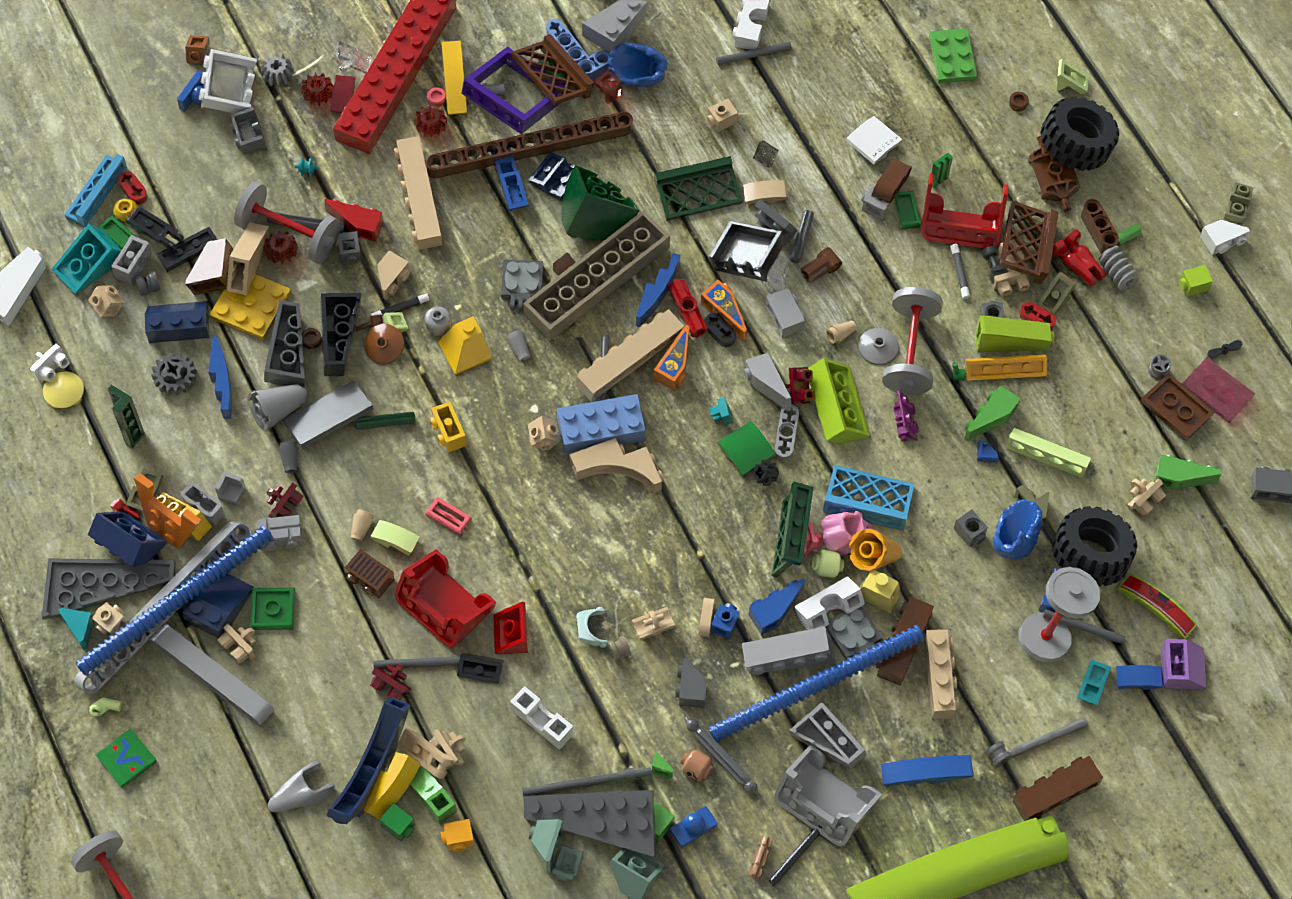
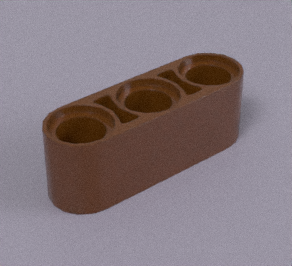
M893 159L877 181L872 196L890 204L908 179L912 166Z
M1096 199L1086 200L1081 212V218L1102 254L1107 249L1118 245L1119 236L1101 203Z

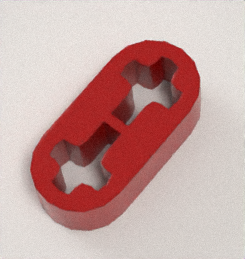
M130 171L122 172L118 177V182L123 192L137 205L145 203L148 198L145 187L134 173ZM124 180H131L132 185H129L127 182H124ZM135 190L138 192V194H141L140 197L134 194Z
M1026 302L1021 306L1019 316L1022 320L1043 322L1047 319L1050 323V330H1053L1056 318L1051 312L1032 302ZM1032 310V313L1026 314V311Z

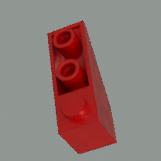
M336 199L324 200L326 211L331 216L340 220V222H344L345 227L349 231H357L358 238L377 242L383 225L382 212L374 208H363L357 204L342 203Z

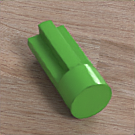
M1134 224L1118 233L1119 242L1117 246H1121L1141 235L1142 228Z

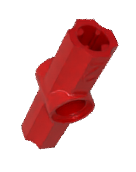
M684 279L674 280L668 285V289L678 307L679 316L689 326L691 337H701L708 332V328L697 307V300L692 297Z

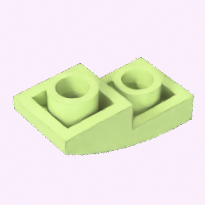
M379 520L370 538L386 548L392 546L409 556L419 536L400 526Z

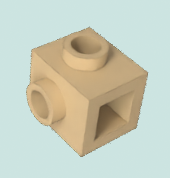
M112 285L97 286L88 299L100 317H115L125 303Z
M540 416L528 424L532 447L545 451L550 450L552 446L560 442L556 420Z
M107 602L98 608L92 618L97 623L96 628L101 633L106 635L108 632L112 636L129 622L123 616L125 612L116 604L112 607Z

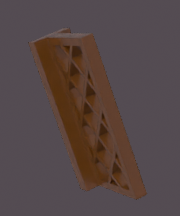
M551 34L544 36L542 42L512 51V58L554 105L582 96L584 99L591 97L594 82ZM541 49V51L544 54L536 53L534 51ZM525 55L531 58L530 60L521 58L520 56ZM533 58H536V59L544 60V62H543V64H542V63H538V62L532 61V59H533ZM546 61L552 62L555 65V67L546 65ZM530 66L541 69V73L533 71ZM543 70L554 72L555 74L554 76L544 74ZM557 73L562 74L566 79L556 77ZM541 79L552 81V85L543 83ZM554 82L564 84L566 86L565 88L554 86ZM572 86L576 91L569 90L567 87ZM552 91L562 93L563 95L556 97Z
M1012 200L1009 206L1000 266L1034 277L1035 283L1042 284L1049 275L1059 212L1051 209L1047 213ZM1014 210H1021L1024 216L1018 217ZM1035 215L1042 218V222L1037 224L1032 216ZM1027 219L1032 227L1026 228L1022 221ZM1017 224L1022 231L1016 233L1012 225ZM1035 230L1039 238L1034 239L1030 231ZM1024 234L1029 242L1024 244L1019 236ZM1014 239L1019 247L1013 248L1009 240ZM1032 245L1037 253L1032 255L1027 247ZM1022 250L1027 258L1021 259L1017 251ZM1011 254L1016 262L1006 261V257ZM1030 261L1034 266V270L1027 268L1025 262Z

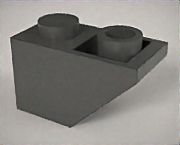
M683 658L682 665H678L677 678H681V685H676L675 698H679L680 706L704 708L707 680L687 658Z

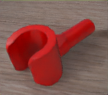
M116 499L111 504L114 512L123 510L136 519L140 517V514L127 507L121 499Z

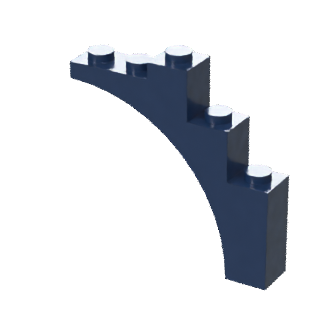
M393 697L384 702L373 734L355 772L338 799L328 809L327 817L332 818L334 822L347 825L354 817H361L365 813L363 811L380 771H385L388 758L397 749L410 704Z

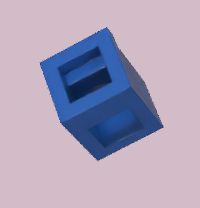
M726 603L725 606L720 604L711 622L710 632L730 640L740 615L737 607Z

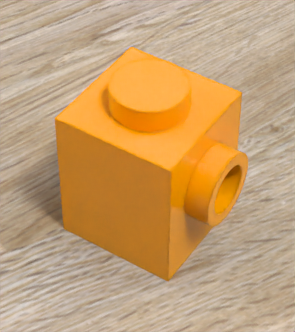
M469 819L443 824L445 831L440 832L442 844H447L448 851L462 852L467 847L474 846Z

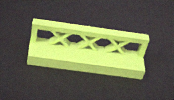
M1016 428L1011 432L1006 446L1009 450L1081 478L1084 477L1091 459Z

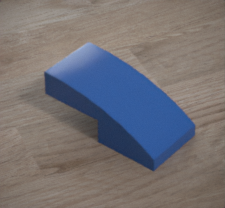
M1116 666L1117 687L1119 689L1140 687L1142 690L1163 688L1161 666Z

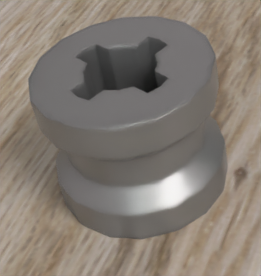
M1162 354L1154 356L1148 368L1151 377L1163 379L1171 368V360Z
M1003 741L992 745L985 752L986 756L993 760L992 764L995 768L1003 765L1013 756L1011 752L1005 749Z

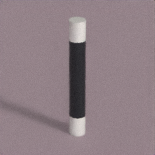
M426 293L371 313V315L383 316L385 313L400 312L430 300Z

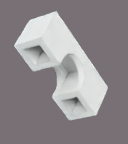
M742 0L741 8H743V11L738 13L736 22L739 23L738 28L734 27L732 38L735 39L734 47L747 50L758 48L762 25L755 24L752 21L756 19L766 21L770 0Z
M847 576L794 607L799 622L809 630L829 625L827 613L830 610L841 609L846 614H849L865 603L861 589Z
M525 686L510 701L511 711L559 750L574 735L573 725L558 713L555 715L550 713L542 705L541 699Z

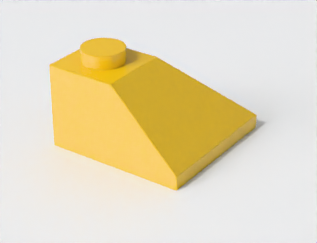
M474 316L455 324L438 341L455 375L492 360L483 333Z

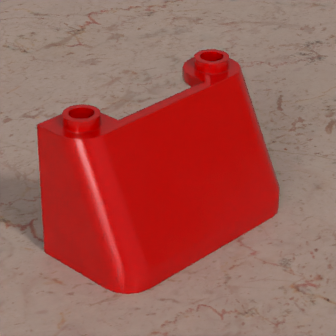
M435 549L402 571L394 595L399 605L444 645L452 648L459 644L492 612L497 602L486 593H480L476 598L473 597L447 574L449 569L448 559Z

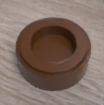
M1014 92L1011 94L1009 106L1012 110L1020 112L1028 106L1029 98L1025 93Z
M308 328L302 332V344L304 347L315 349L321 344V334L317 329Z

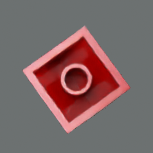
M522 601L493 614L495 654L528 653L525 602Z

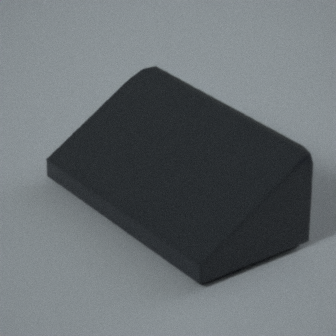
M462 653L460 655L457 676L499 684L504 660Z

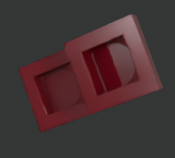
M336 75L330 105L331 112L342 113L354 94L356 77Z

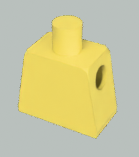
M876 570L870 571L860 586L864 601L890 614L893 612L901 596L899 582Z

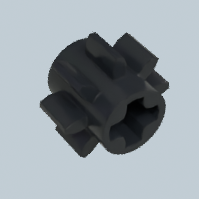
M762 460L761 464H756L753 475L757 479V483H763V486H771V482H777L779 470L776 467V463Z

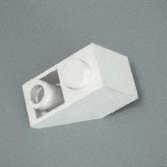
M1219 220L1205 226L1200 238L1211 255L1222 254L1235 245H1243L1247 241L1250 230L1247 227Z

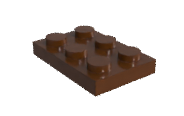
M1169 373L1146 393L1140 401L1185 441L1196 433L1215 413Z

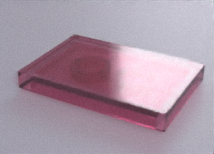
M1208 357L1182 383L1184 387L1228 423L1238 415L1255 395L1254 392Z

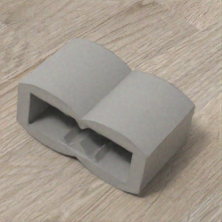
M190 482L181 492L184 503L201 511L211 526L215 527L225 517L219 500L212 495L206 494L204 489L198 484Z

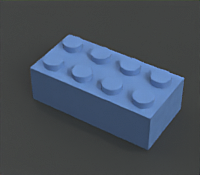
M637 394L557 408V420L565 455H570L616 438L618 444L622 445L645 441V426Z

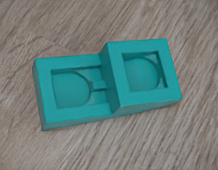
M1091 659L1077 698L1097 706L1111 666Z

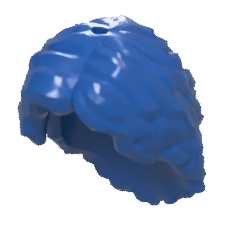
M625 42L616 46L609 54V70L613 77L618 80V83L647 88L664 80L665 71L668 68L667 58L655 48Z
M1022 499L1013 505H1009V508L1003 509L993 537L994 549L999 556L1010 560H1019L1031 554L1039 538L1043 516L1042 510L1036 502Z

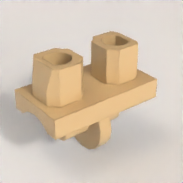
M1160 478L1155 482H1150L1146 487L1145 485L1148 483L1146 479L1142 481L1134 479L1131 482L1132 490L1130 494L1132 496L1138 495L1126 506L1130 510L1136 509L1142 516L1149 513L1153 507L1147 499L1151 497L1155 503H1158L1166 496L1160 487L1163 484Z
M668 607L654 612L650 611L648 614L632 620L639 640L675 627Z
M229 624L223 627L224 633L217 640L219 645L224 650H227L231 645L235 644L237 648L230 654L238 664L247 658L250 661L253 660L255 655L247 642L250 645L255 644L256 641L252 638L255 631L252 628L245 630L243 627H240L237 630L241 634L239 635Z
M435 730L433 732L435 736L429 742L439 750L444 749L446 754L453 758L451 765L447 766L446 770L455 765L462 766L465 761L459 752L465 750L462 745L466 740L463 734L457 736L454 731L449 733L448 736L445 731Z

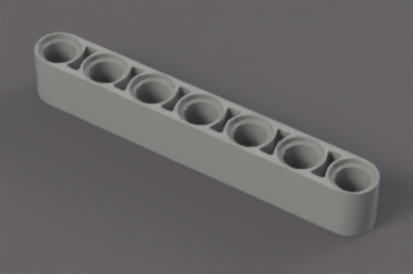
M166 623L150 638V641L159 650L257 726H261L274 712L275 709L265 699Z

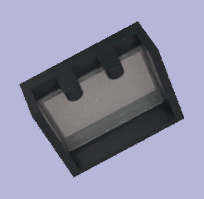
M730 221L709 258L715 271L767 282L768 272L783 246H786V241L782 231L777 229L772 230L761 226L748 225L743 222Z

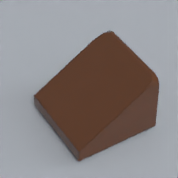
M567 252L553 263V271L559 276L576 262Z

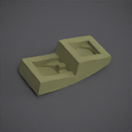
M143 468L141 474L154 483L155 497L164 476ZM133 486L126 505L143 511L137 488Z

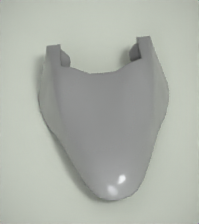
M314 761L295 773L279 788L269 800L268 809L271 812H281L320 803L333 793L335 785L328 783L316 791L308 787L303 776L318 770L321 766L320 761Z

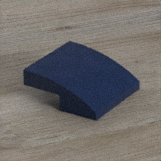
M550 152L528 180L541 191L562 201L567 181L575 165L567 163L565 157Z

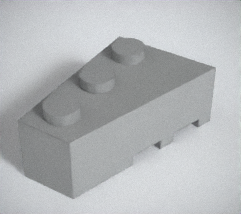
M644 0L617 1L583 22L582 36L611 53L616 46L626 41L646 17L647 2Z
M820 703L789 730L792 737L808 746L810 744L813 745L825 756L849 770L866 756L865 749L823 703Z

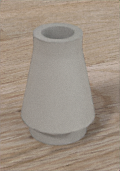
M521 330L507 335V343L519 361L522 362L529 359L531 356L528 350L526 335Z

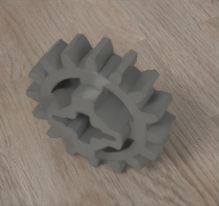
M170 352L169 357L162 355V361L156 360L157 366L152 367L153 374L151 376L155 387H159L160 392L166 390L167 394L170 395L174 391L178 395L179 390L185 393V387H193L191 381H196L194 374L197 371L193 361H189L187 355L182 358L180 352L176 356H173V353Z

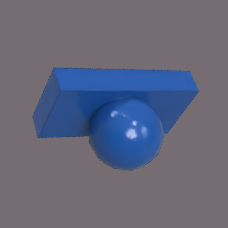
M197 70L177 97L180 110L185 112L192 101L195 104H202V100H199L201 88L204 89V84L201 83L203 72Z
M704 806L695 813L688 814L684 820L671 827L669 831L680 847L683 848L718 826V822L708 807Z

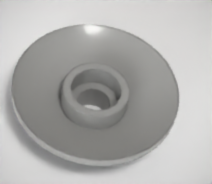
M882 328L866 331L860 337L858 343L860 355L867 362L875 365L891 362L896 357L899 348L896 337L890 331Z

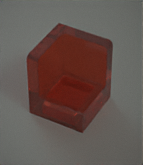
M607 70L594 80L595 86L605 94V102L607 104H610L622 95V81L610 70Z

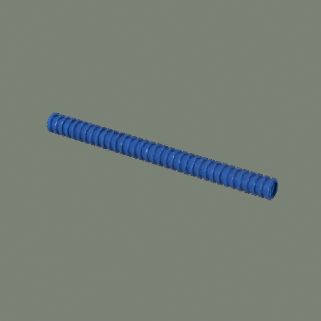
M261 526L260 530L256 529L255 534L251 533L249 538H244V542L240 541L238 546L234 545V549H229L228 553H223V557L219 556L217 561H212V565L208 564L206 569L203 568L201 570V573L197 572L196 576H192L190 581L186 580V584H181L179 589L175 588V592H170L169 596H164V600L160 599L158 604H153V608L149 607L147 612H142V616L138 615L136 620H131V624L127 623L125 628H120V632L116 631L114 636H109V640L105 639L103 644H98V648L94 647L92 652L88 651L87 656L83 655L81 660L77 659L76 665L83 675L89 676L90 671H95L94 668H100L101 663H106L105 660H110L112 655L116 656L117 652H121L123 647L127 648L129 643L132 644L134 642V639L138 640L139 636H143L145 631L149 632L150 628H154L156 623L160 624V620H165L166 616H171V612H176L178 607L182 608V604H187L188 600H193V596L197 597L199 592H204V588L208 589L210 584H215V580L219 581L221 576L224 577L226 575V572L230 573L231 569H235L237 564L241 565V561H246L247 557H252V553L256 554L258 549L261 550L263 548V545L267 546L268 542L273 541L271 532L265 526Z
M914 625L912 629L908 628L906 632L902 631L900 635L898 633L895 634L894 638L892 636L889 637L888 641L886 639L883 640L882 644L880 642L877 643L876 647L874 645L871 646L870 650L867 648L865 652H859V655L854 654L853 658L848 657L847 661L842 660L841 664L836 663L835 667L830 666L829 670L824 669L823 673L818 672V675H812L810 679L807 677L804 682L801 680L798 685L796 683L793 684L794 687L792 688L790 686L787 687L788 690L786 691L784 689L781 690L782 693L780 694L778 692L775 693L776 696L774 697L771 695L769 699H763V702L758 701L757 705L752 704L751 708L746 707L745 711L740 710L739 714L734 713L733 717L728 716L727 720L722 719L720 723L716 722L714 726L709 725L710 733L717 742H720V739L725 740L726 736L731 737L732 733L737 734L738 730L743 731L744 727L749 728L750 724L755 725L756 721L761 722L763 718L767 719L769 715L773 716L775 712L780 713L781 709L786 710L787 706L792 707L793 703L798 704L799 700L804 701L805 697L810 698L811 694L814 696L816 692H822V689L827 690L828 686L833 687L834 683L839 684L840 680L845 681L846 677L851 678L852 674L857 675L858 671L863 672L865 668L869 669L871 665L875 666L877 662L882 663L883 659L888 660L889 656L891 658L894 657L895 653L897 655L900 654L901 650L903 652L906 651L907 647L910 649L912 645L916 646L918 642H924L923 633L917 625Z

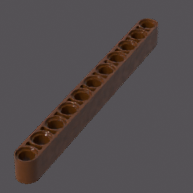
M619 112L432 154L427 158V173L431 178H441L494 166L495 161L514 157L516 161L623 137L631 133L633 117L628 112ZM625 122L628 125H621L620 123ZM606 126V127H608L609 129L604 130V129H602L601 127ZM583 131H589L590 133L585 134ZM565 135H570V136H572V137H571V138H565L564 136H565ZM551 139L553 142H546L545 140ZM531 143L534 144V146L529 147L526 144ZM511 147H512V148H514L515 150H514V151H509L507 148H511ZM489 152H495V153H497V154H495V155H490V154H488V153H489ZM476 156L477 159H470L469 157ZM456 160L458 163L453 164L451 161ZM432 165H439L438 168H433V167H431V166H432Z

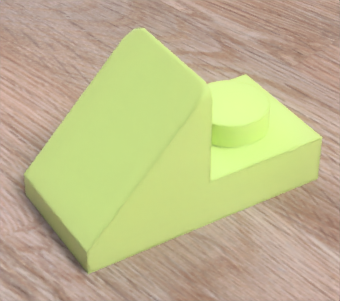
M1059 60L1057 91L1069 86L1080 94L1088 92L1089 75L1065 60Z

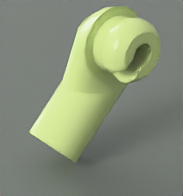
M101 698L91 705L89 712L92 716H100L108 710L120 712L122 701Z

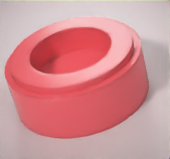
M436 87L428 91L427 101L429 105L441 107L446 103V92L443 89Z

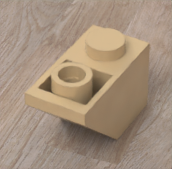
M390 250L377 264L383 299L386 301L397 292L400 283L407 280L410 275L409 262Z

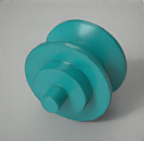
M302 157L301 161L295 164V168H298L301 176L304 173H309L310 177H312V173H315V169H319V165H315L312 157L309 161H305L304 157Z

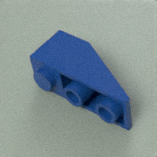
M804 578L799 581L793 580L786 588L782 590L777 589L771 592L767 598L763 600L758 599L750 605L748 615L761 635L780 626L803 591L805 585Z

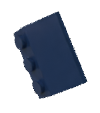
M208 301L147 306L145 312V333L148 342L159 343L210 338Z
M124 511L96 513L88 532V536L94 539L96 544L106 547L109 553L119 556L124 560L125 564L132 567L148 563L168 542Z

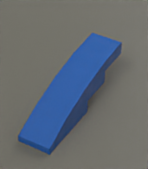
M514 157L495 161L494 167L509 211L528 207L529 204Z
M672 254L668 270L659 269L655 285L646 284L636 315L637 327H641L665 298L669 291L668 285L674 281L680 266L679 254Z
M213 336L208 373L211 382H215L214 391L216 398L221 400L220 410L223 419H231L232 393L230 377L217 336Z
M971 755L926 757L881 764L882 780L885 787L904 783L908 785L926 782L936 784L974 777Z

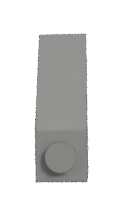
M765 353L745 360L746 369H743L746 380H750L755 389L787 411L791 410V397L769 354Z

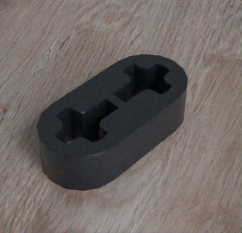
M712 313L705 317L704 322L708 328V333L722 347H731L736 339L734 329L718 314ZM710 321L713 323L717 322V327L715 325L710 326ZM723 334L725 336L730 335V340L728 338L723 339Z

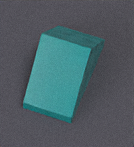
M60 608L58 611L81 648L83 650L86 649L94 624L92 614L90 612Z

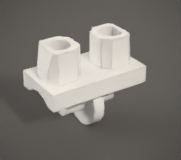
M55 344L44 355L40 352L35 354L37 361L30 370L34 373L38 382L42 383L44 380L51 382L56 376L55 370L58 367L66 368L70 362L60 346Z

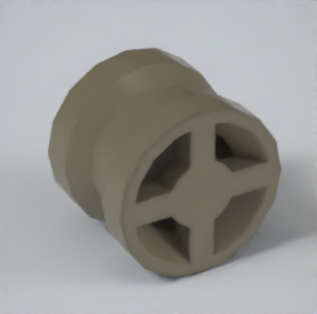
M624 636L619 637L617 641L607 642L610 654L615 662L620 660V657L631 656L629 645Z

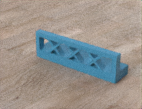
M117 154L115 158L108 155L104 157L64 214L65 218L84 227L87 226L117 183L119 175L126 170L127 165L123 156ZM108 162H109L110 165L108 166V168H107L106 171H105L104 168L106 167V165H107ZM78 209V211L75 214L76 216L72 215L73 212Z

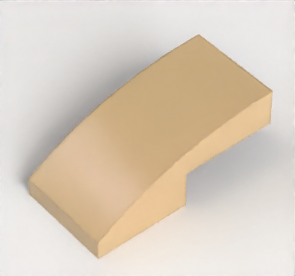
M784 180L759 181L743 185L747 205L757 203L759 199L762 201L767 200L769 204L787 199L786 183Z

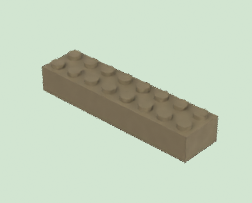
M643 210L524 302V315L550 341L668 250L670 248V235Z

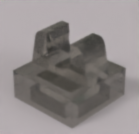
M762 140L758 144L753 159L770 168L779 150Z

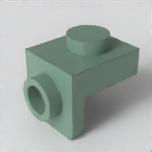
M563 844L552 873L557 874L556 877L560 880H573L577 876L584 851Z

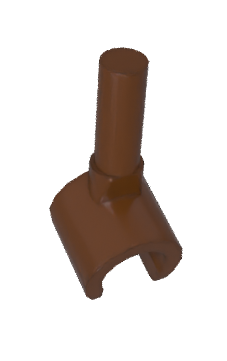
M371 315V322L356 326V331L382 324V315Z

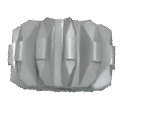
M275 53L273 58L268 56L267 61H263L261 74L264 81L269 82L271 86L276 83L280 87V83L287 85V80H292L294 67L291 60L286 59L284 54L278 57Z

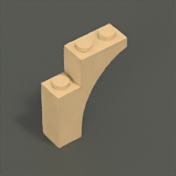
M616 438L570 454V465L577 480L598 474H619L640 481L654 493L662 490L663 475L660 470L657 471L655 457L653 453L648 452L647 447L625 454L623 445L618 444Z

